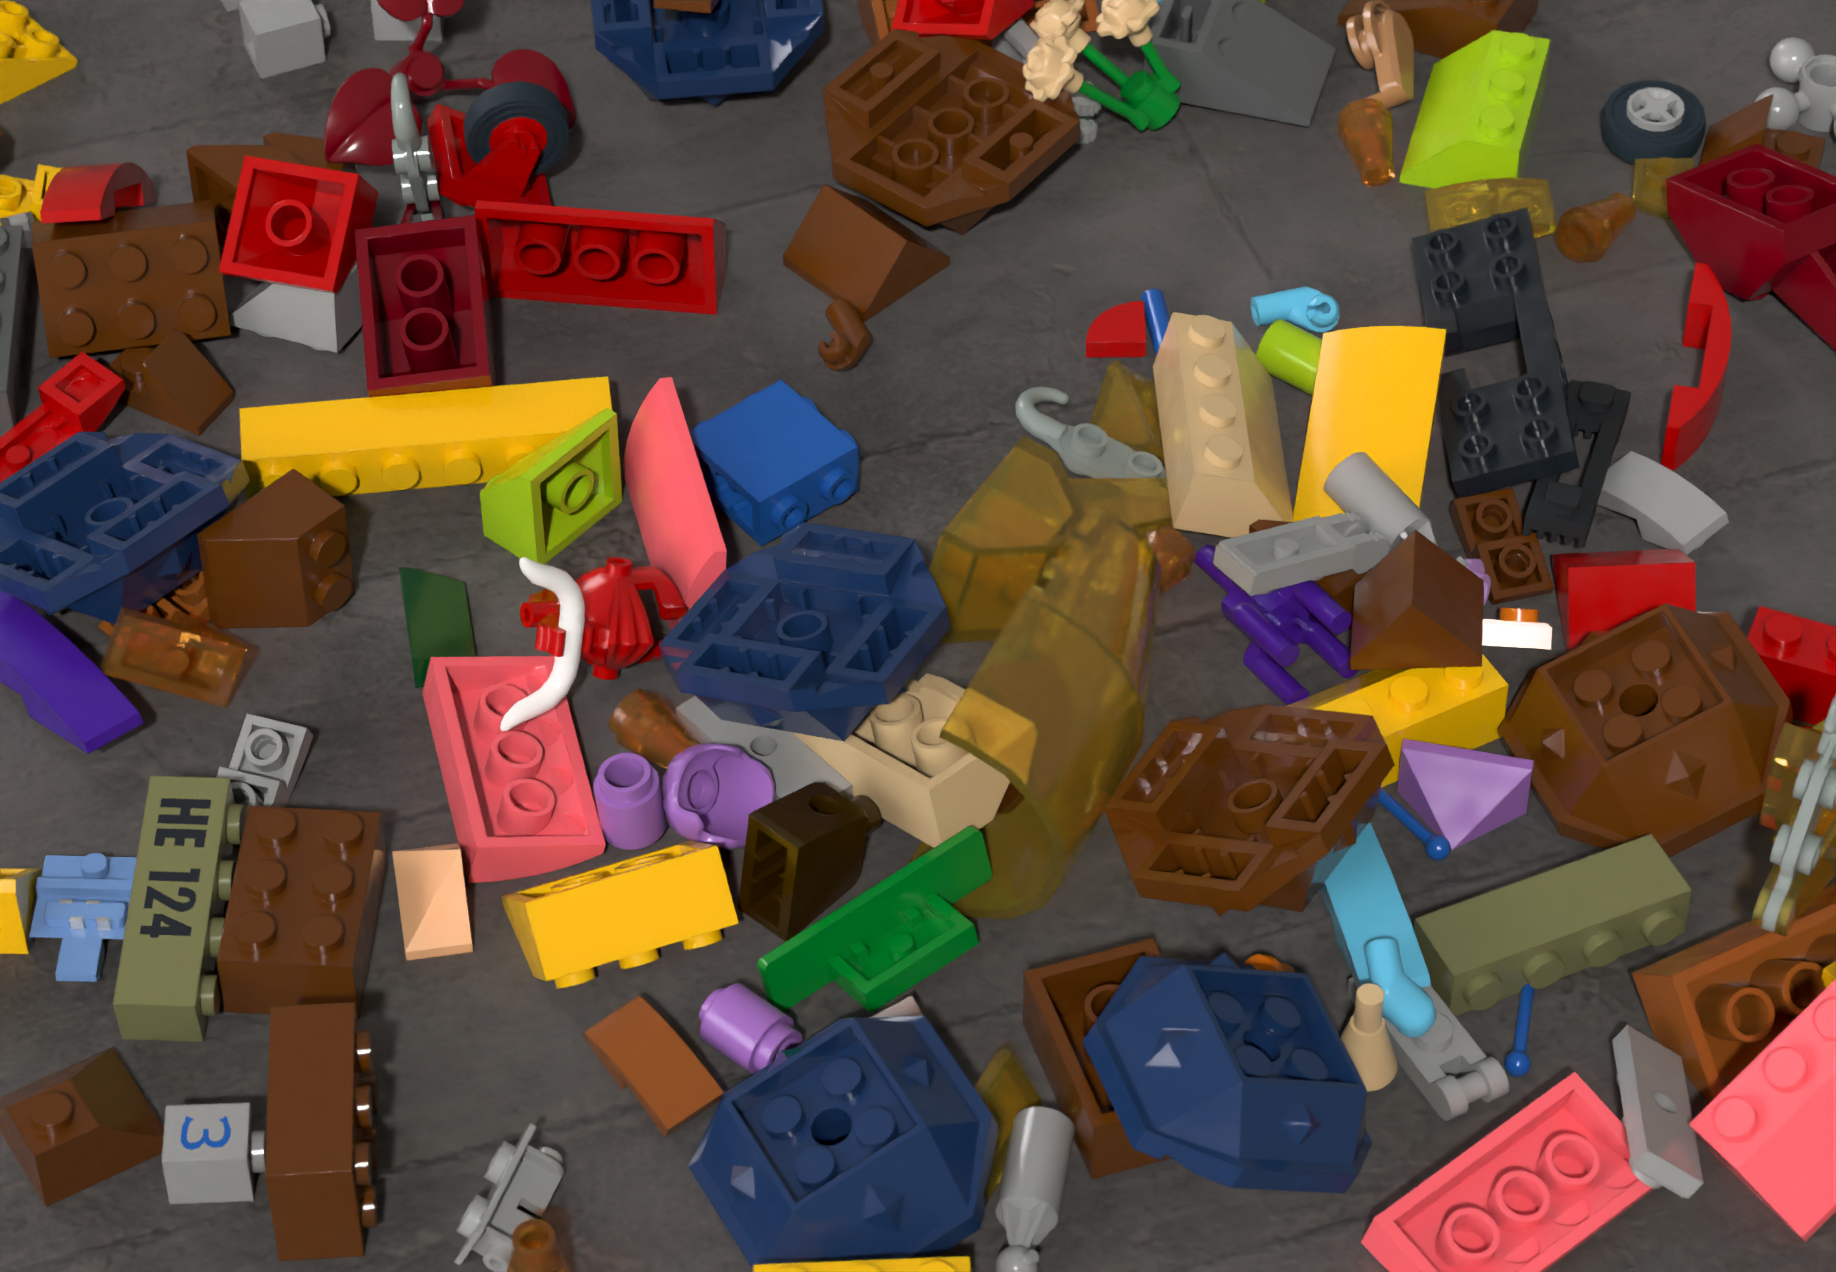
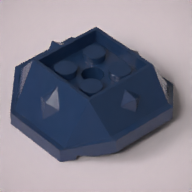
M590 0L595 49L624 71L650 101L701 97L716 106L728 95L776 91L784 77L824 32L822 0H719L711 14L654 8V0Z
M79 431L0 483V591L45 609L49 616L69 608L117 626L122 625L202 570L197 534L236 508L239 494L250 482L242 460L173 434L133 433L108 439L106 432Z
M804 522L782 535V544L754 552L724 570L662 640L659 648L664 666L680 692L695 695L721 720L845 741L874 705L889 704L897 693L906 692V682L948 632L951 625L946 604L925 564L923 554L916 539Z
M1225 952L1213 962L1140 956L1082 1041L1132 1148L1159 1160L1168 1155L1194 1174L1229 1188L1344 1194L1359 1175L1371 1147L1372 1141L1365 1129L1367 1089L1308 974L1256 970L1252 965L1235 963Z
M925 1016L845 1018L833 1023L796 1048L781 1050L774 1062L725 1092L688 1167L752 1269L753 1265L935 1258L981 1228L986 1200L983 1194L992 1167L999 1126L984 1101ZM848 1135L842 1142L831 1145L837 1138Z

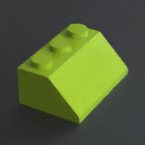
M1493 30L1433 64L1400 173V183L1514 202L1545 92L1551 39L1533 37L1524 33Z

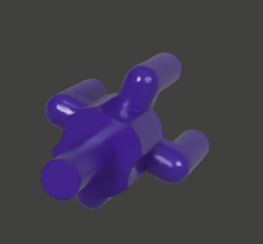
M1205 545L1198 550L1194 559L1195 564L1228 593L1222 600V612L1225 618L1250 640L1243 654L1244 665L1286 706L1309 697V691L1283 668L1293 664L1298 658L1300 649L1297 645L1299 643L1307 644L1343 678H1350L1359 671L1351 670V650L1334 635L1341 634L1349 628L1352 616L1315 581L1309 580L1279 588L1267 594L1250 596L1213 564L1214 546Z

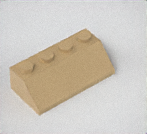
M1173 312L1153 364L1173 528L1234 538L1249 534L1250 525L1259 519L1294 522L1272 377L1232 322L1219 320L1208 315L1195 316Z

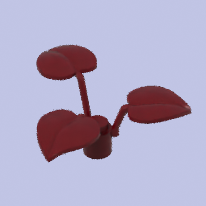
M377 0L379 6L388 15L397 20L409 22L421 17V27L414 42L409 45L410 55L394 64L389 73L380 68H367L355 72L341 84L327 114L324 130V157L326 162L334 164L348 163L374 167L394 164L392 140L395 139L391 109V82L393 76L397 73H403L407 77L412 110L420 136L422 120L418 109L414 105L438 91L447 93L451 90H488L501 83L524 81L542 85L556 94L567 112L569 130L575 126L577 115L563 74L547 56L534 50L518 49L502 55L493 65L492 80L483 77L453 80L445 78V71L441 61L432 53L424 51V45L433 27V16H452L462 8L465 0Z

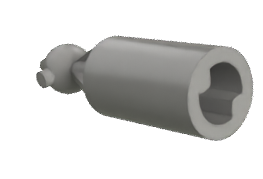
M1357 452L1348 456L1329 474L1324 485L1325 492L1345 513L1346 511L1348 513L1353 511L1365 520L1367 524V531L1365 533L1369 534L1370 531L1373 533L1377 531L1389 539L1391 551L1415 530L1438 546L1432 521L1366 452ZM1461 556L1456 559L1465 567L1469 565Z
M1030 1107L1019 1111L1013 1119L995 1208L997 1219L1005 1226L1009 1247L1002 1250L995 1262V1272H1037V1262L1040 1258L1034 1249L1058 1223L1075 1127L1066 1115L1057 1110L1046 1107Z

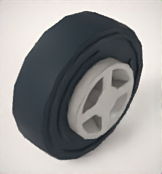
M1640 80L1625 84L1610 94L1602 111L1603 141L1613 154L1626 162L1639 166L1666 168L1684 163L1697 153L1704 139L1706 130L1704 106L1693 93L1676 84L1661 80Z

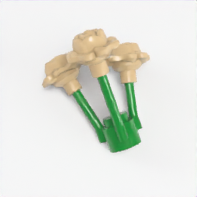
M1050 0L1045 3L1044 7L1036 13V20L1030 24V27L1039 35V38L1032 50L1027 54V63L1023 66V76L1027 79L1025 89L1032 92L1033 98L1044 102L1047 98L1051 100L1056 99L1062 89L1070 94L1079 92L1125 117L1140 131L1145 128L1156 130L1165 125L1175 115L1181 102L1180 96L1175 91L1180 87L1181 81L1167 69L1151 41L1153 33L1148 26L1151 17L1160 10L1158 0L1102 1V13L1096 18V22L1099 25L1097 27L1099 36L1112 35L1116 39L1128 36L1133 46H1140L1155 72L1147 73L1144 70H1140L1130 77L1090 44L1091 37L1079 27L1081 22L1079 12L1083 9L1084 0H1069L1068 2L1066 0ZM1081 52L1121 87L1120 95L1124 98V102L1083 80V74L1076 71L1073 67L1077 54Z

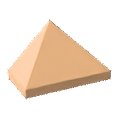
M454 843L392 851L406 961L473 952L459 844Z

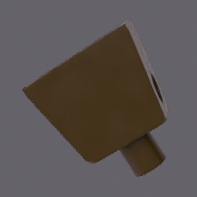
M815 781L750 813L738 909L785 942L799 934L856 885L861 874L865 838L877 830L881 824L880 813L875 804L869 798L862 795H857L849 800L826 783Z

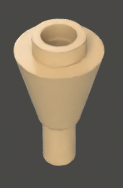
M1372 983L1363 984L1357 989L1355 1012L1340 1036L1367 1092L1379 1090L1387 1086L1394 1079L1398 1067L1387 1027L1382 1017L1384 991L1380 986Z

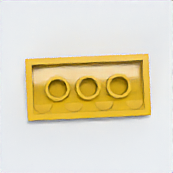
M1373 326L1323 333L1293 512L1294 522L1315 516L1323 518L1338 513L1345 514L1325 492L1324 485L1332 470L1345 458L1357 452H1366L1421 509L1445 353L1446 329L1412 326Z

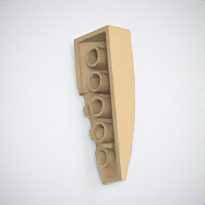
M926 673L919 681L909 678L906 682V692L897 693L889 704L874 705L845 741L799 733L793 734L852 784L853 798L857 795L869 798L877 807L881 818L935 848L970 825L979 830L994 819L1031 732L1029 724L945 678Z

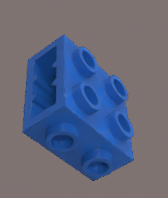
M783 380L777 381L758 393L749 395L742 402L709 420L699 423L689 431L711 501L760 546L789 532L832 505L844 502L850 495L859 491L858 462L860 461V451L854 438L847 431L836 428L819 413L816 405L808 397H801Z

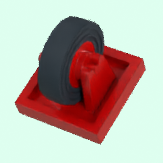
M517 81L501 83L484 91L470 104L466 114L442 104H437L428 117L427 124L434 162L438 171L437 178L440 195L461 206L475 207L476 200L551 206L544 171L549 170L563 157L569 143L567 112L556 94L542 85Z

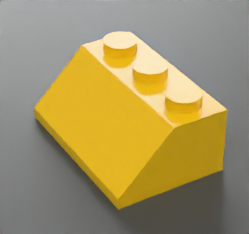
M1482 654V666L1375 669L1285 707L1372 715L1395 763L1394 767L1382 781L1381 787H1385L1398 781L1403 738L1469 750L1499 739L1498 728L1505 717L1509 684Z
M685 841L501 896L505 912L533 976L544 981L554 979L556 988H566L590 981L595 978L593 967L616 960L619 962L620 969H628L659 959L657 948L682 941L684 950L716 943L723 939L720 929L739 924L718 846L695 841Z

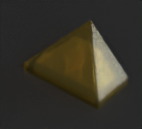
M1115 360L1107 367L1090 424L1102 428L1109 437L1129 446L1131 450L1144 451L1155 455L1165 468L1155 382Z

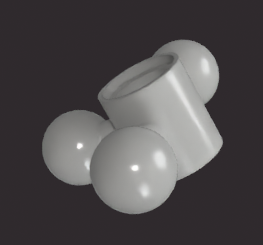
M1789 37L1781 40L1771 51L1770 67L1775 76L1780 80L1788 83L1800 82L1799 91L1794 94L1787 89L1773 87L1763 91L1756 98L1755 102L1773 94L1768 128L1787 131L1798 121L1802 126L1813 131H1834L1836 137V56H1815L1812 46L1807 41L1798 37Z

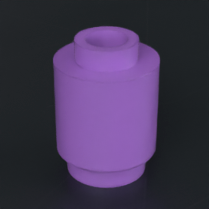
M620 753L606 759L601 764L593 784L604 838L611 845L625 850L641 849L655 843L663 835L667 825L657 771L644 757L634 753Z
M735 983L725 989L718 988L707 997L699 1012L701 1039L752 1075L774 1062L781 1050L794 1049L802 1044V1034L794 1029L793 1019L741 983Z

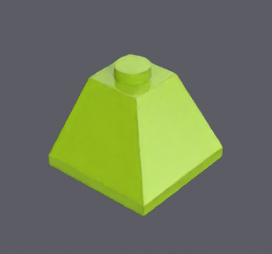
M609 408L604 409L524 456L504 473L494 476L485 488L480 491L484 536L519 558L527 557L545 565L623 502L617 413Z

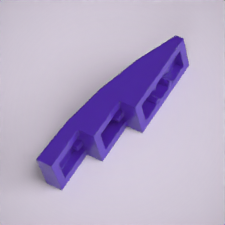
M0 591V682L22 696L29 717L87 754L143 724L139 711L109 678L64 634L34 609L16 597Z

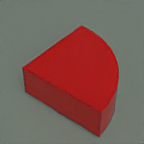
M1144 301L1119 304L1100 314L1093 321L1087 332L1086 358L1146 357Z

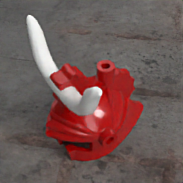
M527 557L520 558L519 566L522 573L531 583L546 588L538 593L530 594L529 602L522 603L520 607L521 622L526 628L537 627L535 649L550 653L555 656V661L547 681L539 690L516 702L509 709L501 721L500 729L508 731L525 721L553 709L568 694L577 676L580 657L593 665L592 675L602 680L617 679L619 669L632 664L663 660L659 648L662 640L656 641L652 650H649L653 646L654 640L644 605L637 590L653 589L658 603L659 617L663 620L680 618L686 614L687 607L684 605L677 588L671 580L656 567H632V561L622 557L607 558L606 566L595 568L583 574L577 580H574L564 570L540 564Z

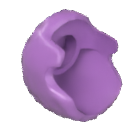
M706 743L685 748L682 752L677 753L669 762L662 782L663 808L666 813V819L672 829L687 840L717 845L718 849L722 850L744 848L749 814L776 799L775 783L770 770L759 761L748 756L739 747L728 744Z

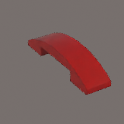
M132 162L66 166L54 176L46 191L40 210L41 223L103 220L115 215V207L144 206L156 202V189L147 173L140 166Z
M1697 262L1695 263L1682 346L1704 349L1705 354L1699 388L1674 384L1661 465L1672 471L1680 467L1696 452L1716 420L1723 397L1731 347V318L1724 291L1709 265Z
M81 352L38 386L42 404L0 437V483L79 431L96 432L125 390L124 380L84 352Z

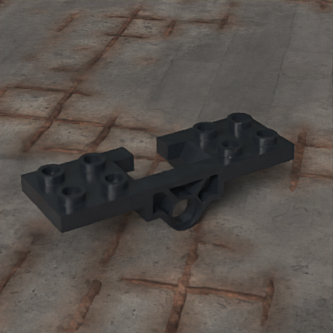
M1528 208L1495 214L1489 218L1448 229H1439L1432 233L1412 238L1426 327L1446 329L1444 357L1521 337L1528 374L1474 389L1470 388L1465 368L1441 373L1438 399L1452 483L1457 497L1472 496L1580 468L1567 401H1569L1567 394L1569 384L1555 332L1553 317L1547 301L1533 224Z

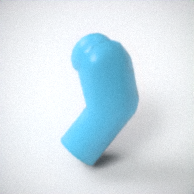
M1306 286L1251 297L1250 300L1251 313L1256 326L1271 324L1278 319H1283L1310 332L1324 333L1333 329L1339 320L1340 310L1337 301L1330 295L1323 294Z
M1383 938L1369 942L1364 949L1370 982L1380 986L1384 991L1382 1016L1396 1026L1401 1034L1407 1037L1417 1038L1423 1036L1429 1031L1436 1020V1009L1431 997L1404 973L1397 940Z

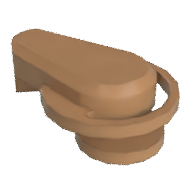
M1371 0L1364 6L1363 16L1358 14L1349 17L1347 21V35L1351 49L1361 66L1366 70L1376 68L1380 91L1371 94L1366 100L1372 110L1379 113L1413 100L1414 42L1408 24L1402 15L1392 10L1382 0ZM1376 8L1380 12L1374 14L1373 10Z

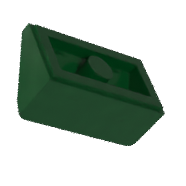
M399 567L415 688L424 687L430 657H476L465 585L462 581L415 568Z

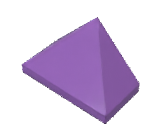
M1403 738L1397 792L1437 835L1444 836L1449 840L1452 851L1527 813L1534 760Z

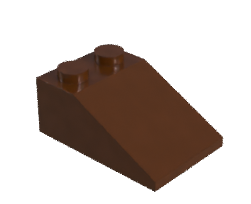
M1350 0L1338 15V25L1347 27L1349 17L1358 14L1363 16V8L1371 0ZM1539 0L1382 1L1392 10L1402 15L1407 22L1413 37L1415 51L1444 59L1493 30L1523 33L1537 13ZM1376 8L1373 10L1374 14L1380 12Z

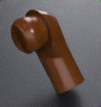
M838 299L832 302L825 311V317L834 330L829 332L832 340L827 344L821 339L818 345V352L826 367L840 372L850 370L856 366L870 346L872 336L851 301L848 299Z

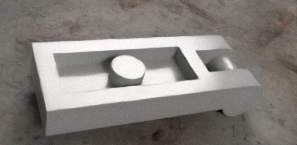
M1352 977L1348 979L1347 997L1355 1006L1358 987ZM1432 986L1421 988L1431 997L1436 1009V1020L1429 1031L1423 1036L1417 1038L1407 1037L1401 1034L1396 1026L1384 1018L1397 1062L1443 1120L1448 1121L1468 1111V1104L1478 1099L1488 1103L1508 1094L1509 1082L1501 1064L1495 1058L1487 1057ZM1461 1073L1463 1076L1456 1079L1453 1075Z

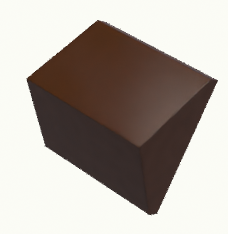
M824 184L785 251L783 265L833 300L848 299L851 301L861 319L866 322L949 266L950 256L868 200Z
M1417 530L1413 531L1355 584L1350 654L1351 670L1482 666L1484 581Z

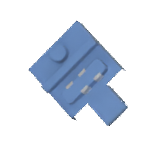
M91 853L86 856H45L42 875L37 878L36 883L37 900L29 940L33 950L35 937L62 938L55 973L56 981L97 982V980H101L105 959L103 939L124 938L137 857H105L100 853Z

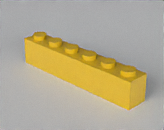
M608 376L239 408L241 460L250 480L245 486L247 500L293 468L331 496L488 483L494 476L504 473L524 456L604 409L609 408L612 410Z

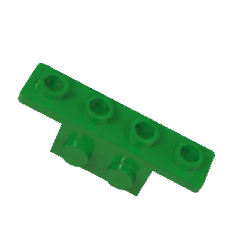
M973 825L966 827L761 957L757 962L768 1002L780 1011L785 1012L833 981L871 1014L978 945L979 942L974 924L951 905L992 878L993 874L982 832Z

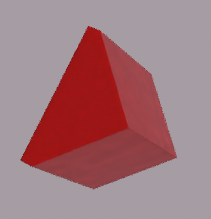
M1679 549L1553 554L1552 567L1566 652L1581 645L1591 631H1609L1665 603L1696 612L1695 561Z

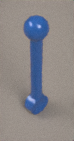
M1381 787L1378 802L1425 844V851L1429 858L1435 861L1446 859L1451 851L1449 840L1441 835L1434 836Z
M1529 983L1521 989L1513 1051L1507 1055L1504 1061L1506 1071L1514 1077H1523L1528 1074L1531 1068V1060L1526 1051L1535 989Z

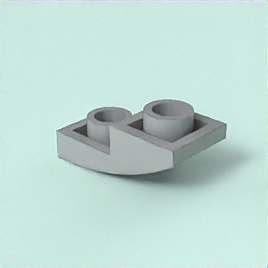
M1630 451L1608 468L1597 503L1599 506L1636 519L1642 540L1666 549H1679L1685 555L1701 547L1708 538L1729 523L1727 513L1700 489L1667 467L1633 451Z
M246 714L229 768L219 767L216 778H230L235 804L245 806L246 817L249 806H286L304 764L313 734L306 727Z

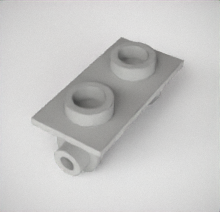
M530 1123L515 1146L503 1141L490 1162L483 1178L491 1181L494 1185L487 1199L476 1194L464 1213L456 1232L467 1238L454 1263L461 1265L472 1249L484 1256L483 1263L494 1272H508L510 1267L520 1264L540 1221L518 1210L517 1206L520 1205L541 1217L564 1176V1170L561 1166L563 1158L557 1151L548 1147H541L537 1150L528 1145L536 1129V1126Z

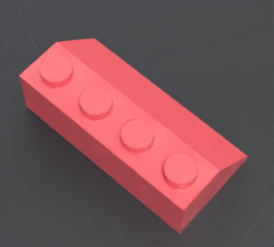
M1836 979L1689 1123L1709 1152L1804 1242L1836 1212Z

